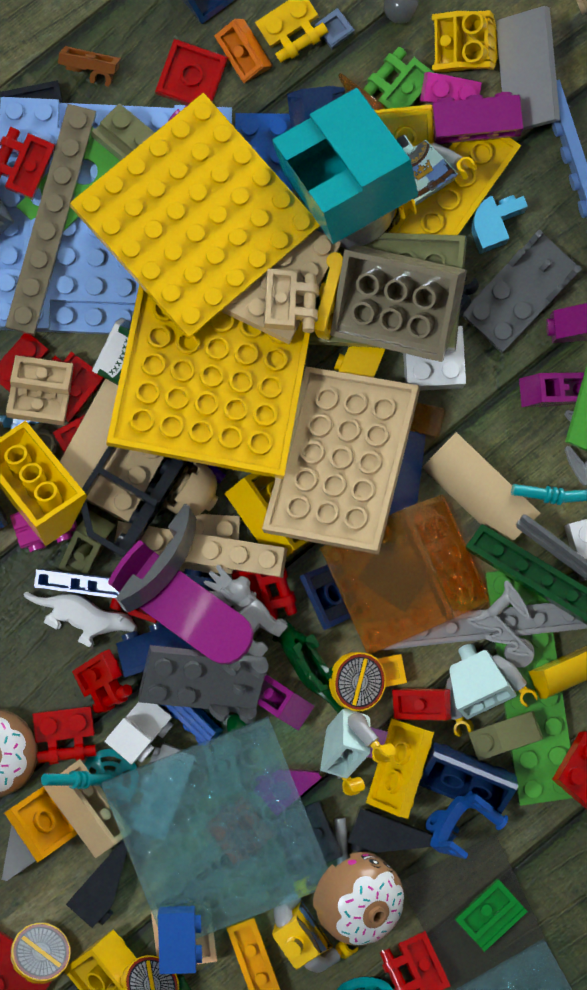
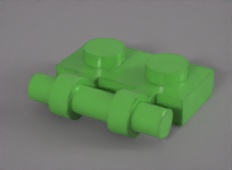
M398 47L393 54L389 53L383 60V66L377 73L370 75L367 79V85L362 89L368 97H371L376 90L381 91L383 95L378 99V104L384 109L413 106L421 96L424 73L432 72L415 57L408 65L403 63L402 59L407 53L401 47ZM392 71H396L399 73V76L390 85L385 80Z

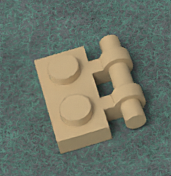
M267 269L264 328L293 330L295 320H301L303 322V332H314L315 322L318 321V310L315 309L316 298L319 296V286L316 284L317 276L315 274H306L305 283L297 282V271ZM296 295L304 297V307H295Z

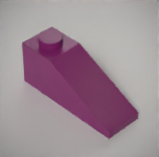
M585 372L538 373L520 378L522 407L576 404Z

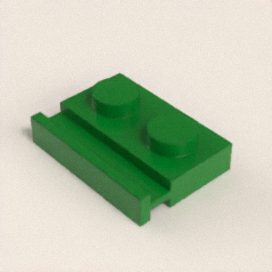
M497 878L454 919L485 952L528 911Z

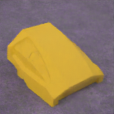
M490 10L453 11L432 14L435 29V62L432 65V71L494 70L497 61V31L494 14Z

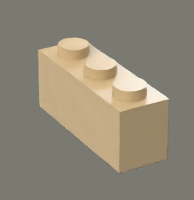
M79 759L60 774H69L71 771H88V769ZM43 786L95 858L132 832V829L100 786H89L87 789H71L69 786Z

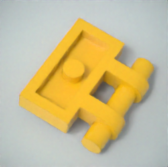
M288 0L255 22L270 48H273L280 42L284 48L275 53L280 63L288 58L293 59L297 57L300 50L311 43L313 45L321 41L320 38L329 32L323 22L315 28L311 26L310 23L319 18V15L309 0ZM303 29L306 34L291 42L288 37Z

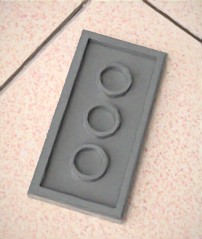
M542 6L496 20L502 92L520 95L523 130L560 121L550 8Z

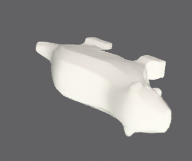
M29 592L24 593V597L37 605L53 608V611L45 616V624L55 629H60V621L69 622L72 626L83 630V634L79 637L78 641L90 648L94 645L93 637L113 631L133 632L137 629V625L128 614L102 610L79 593H63L51 597H38Z

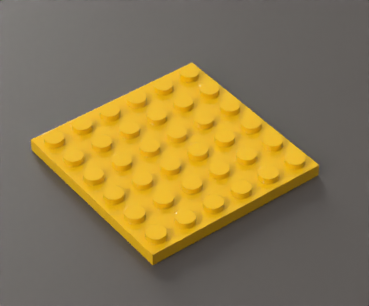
M204 93L78 195L69 205L187 339H190L233 300L265 275L268 268L272 269L320 227L309 210Z
M139 285L106 446L284 479L310 333L303 332V322L301 321L290 344H287L230 315L220 312L190 339H187Z

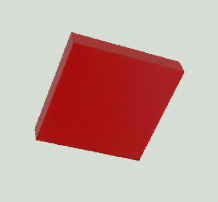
M174 39L155 94L189 105L204 93L213 103L228 62V57Z

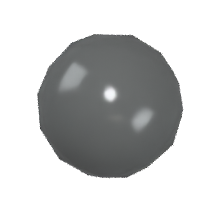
M384 0L383 10L387 18L393 23L402 25L410 21L419 1Z

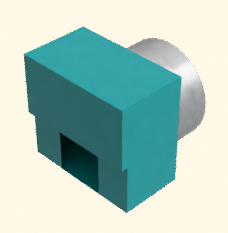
M358 88L312 112L309 119L272 139L283 174L304 202L305 207L320 225L316 231L327 235L332 244L339 241L341 242L340 247L349 248L353 245L363 246L374 241L390 226L395 209L419 196L411 159Z

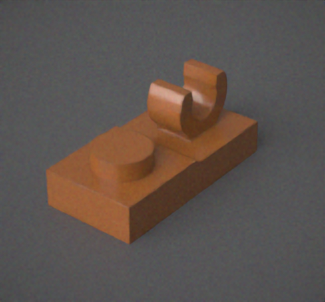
M65 46L59 52L58 64L65 65L67 70L81 72L86 69L93 70L90 74V83L93 84L96 82L97 74H103L106 78L105 86L109 87L113 81V75L120 67L121 58Z

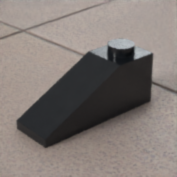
M359 806L347 840L353 844L351 849L357 852L369 853L370 850L379 853L431 847L430 842L433 834Z
M129 835L118 844L66 903L91 928L97 922L102 926L114 913L110 908L115 902L132 837Z

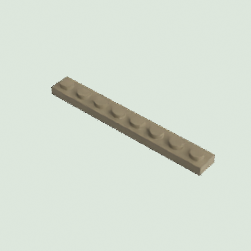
M67 104L5 325L7 329L33 336L36 334L70 211L69 205L74 197L88 141L97 115L94 110Z

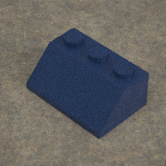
M409 432L388 518L415 521L426 439L424 434Z
M161 623L149 626L150 632L139 635L138 630L121 636L122 641L116 643L124 677L144 672L150 645L191 650L197 649Z
M433 742L418 785L452 799H455L457 796H466L469 791H472L502 814L517 791L518 781L515 774L508 772L502 767L478 761L475 756L466 755L453 750L448 745Z

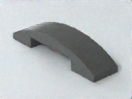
M184 504L169 524L168 528L173 538L145 577L140 579L133 574L117 595L116 600L124 611L131 612L154 598L173 579L184 563L192 546L197 521L189 505Z

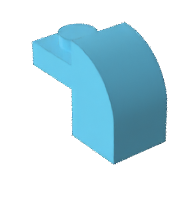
M514 195L506 197L498 202V206H496L493 196H490L480 204L471 226L472 236L479 254L507 244L509 235L503 221L525 213L528 205L524 196L517 199Z

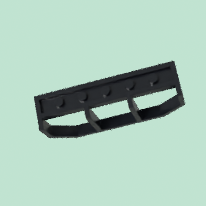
M108 446L82 487V490L88 495L99 476L142 500L145 504L142 509L138 507L135 509L129 519V523L132 524L126 534L122 532L113 544L94 533L85 500L81 510L88 537L112 551L116 558L121 560L142 539L189 461L167 458L159 472L163 474L157 484L153 482L146 493L104 469L117 447Z

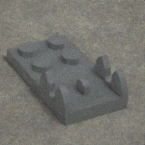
M539 229L528 243L512 257L509 263L472 300V303L463 313L462 317L499 352L503 353L582 268L576 265Z
M150 645L138 694L139 703L209 709L213 717L222 722L228 718L229 712L232 711L236 712L239 718L246 724H251L256 717L257 703L264 677L268 671L266 657L245 655L237 662L221 665L213 662L198 650Z

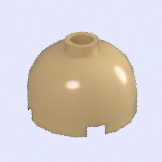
M192 462L193 465L190 468L186 466L169 493L171 495L169 502L165 500L163 507L177 514L183 505L187 504L195 516L201 514L205 509L210 511L218 500V496L215 495L217 480L213 471L206 464Z

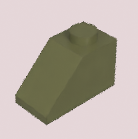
M90 510L89 514L94 533L109 540L115 524ZM84 519L76 528L59 565V569L62 571L89 575L105 548L88 537Z
M534 711L469 733L478 761L543 740Z

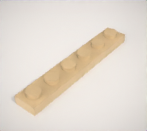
M118 521L115 541L122 532L127 533L132 525L131 523ZM149 526L141 541L160 556L172 540L173 535L169 529ZM195 533L192 546L184 562L213 567L220 565L225 569L283 578L288 548Z

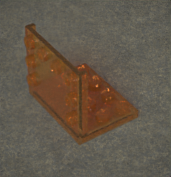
M443 494L389 515L379 555L331 545H325L320 548L368 654L382 650L452 620L489 601L485 586L470 553L466 551V544Z

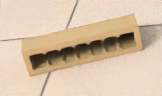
M457 432L422 467L478 523L487 526L511 542L522 533L516 527V523L522 515L525 514L533 520L540 515V512L525 497L511 495L512 485Z

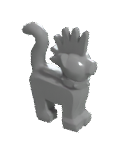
M220 565L216 566L220 576L209 571V575L215 581H204L205 585L214 590L209 592L228 606H233L234 610L243 615L250 622L253 633L261 627L270 634L279 637L287 628L288 623L282 618L275 620L265 605L256 598L257 593L250 591L251 582L248 578L240 576L238 579L232 580ZM253 640L246 655L262 657L268 650V646L263 642Z

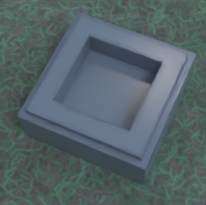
M338 8L315 24L316 27L323 22L329 32L322 36V38L331 50L354 34L355 31Z

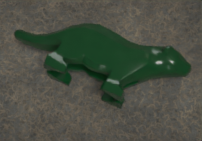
M285 620L288 623L287 628L279 637L273 635L272 640L281 644L284 653L302 683L310 691L326 700L339 713L344 707L335 701L329 687V679H332L333 667L328 668L316 650L320 644L313 634L306 637L301 632L295 630V627L289 621Z

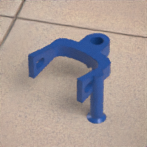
M469 791L466 796H457L450 803L447 810H436L427 819L425 827L433 834L430 846L436 851L466 859L468 853L453 842L457 836L452 831L457 834L459 833V827L455 824L468 808L476 809L495 824L496 830H501L508 822V816H502L484 799Z

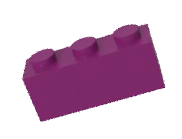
M500 92L495 94V97L483 98V95L477 94L467 96L466 100L454 101L452 97L438 99L437 102L432 104L434 143L445 144L521 136L523 120L520 95H512L511 92Z

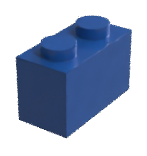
M195 906L159 907V974L196 973L197 963H202V945H196V933H201L202 931L201 915H195Z

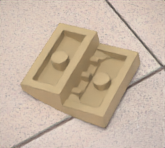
M15 355L10 379L11 389L6 408V417L64 426L70 396L73 364Z

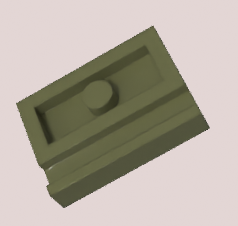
M119 103L100 122V125L91 131V137L121 161L155 132Z

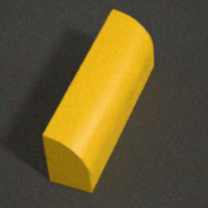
M587 646L528 671L540 699L549 698L587 681Z

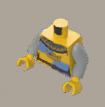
M306 876L295 881L294 891H290L275 906L273 911L275 925L272 935L296 970L304 966L307 970L320 973L339 962L340 957L343 959L350 957L358 951L359 947L351 950L346 943L340 941L336 944L335 949L332 948V944L301 900V897L314 893L317 885L307 888L306 881L310 876Z

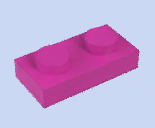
M425 72L420 101L433 104L438 99L452 97L454 101L466 100L467 96L480 95L482 82Z

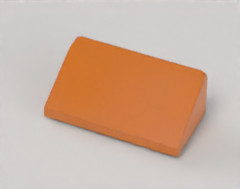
M244 19L232 20L214 35L243 83L249 82L273 66Z

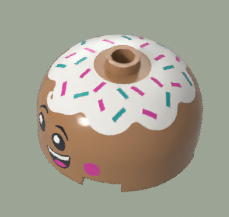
M1 709L0 798L12 794L27 783L35 770L38 752L35 737L28 724L16 714Z
M367 852L350 854V858L344 860L336 867L332 864L326 870L316 887L313 907L317 911L321 926L334 938L349 945H367L385 937L397 924L403 911L404 889L397 873L380 857Z

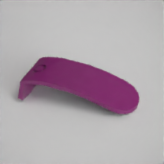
M139 540L121 559L113 571L108 584L120 592L133 574L143 579L159 555ZM179 570L162 591L139 607L210 660L221 665L239 661L248 653L253 642L254 633L252 626L243 615Z

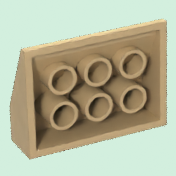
M107 379L104 380L60 460V463L81 488L108 448L106 441L118 385ZM117 448L104 469L140 491L145 492L164 456ZM99 476L87 495L86 501L124 522H129L140 499Z

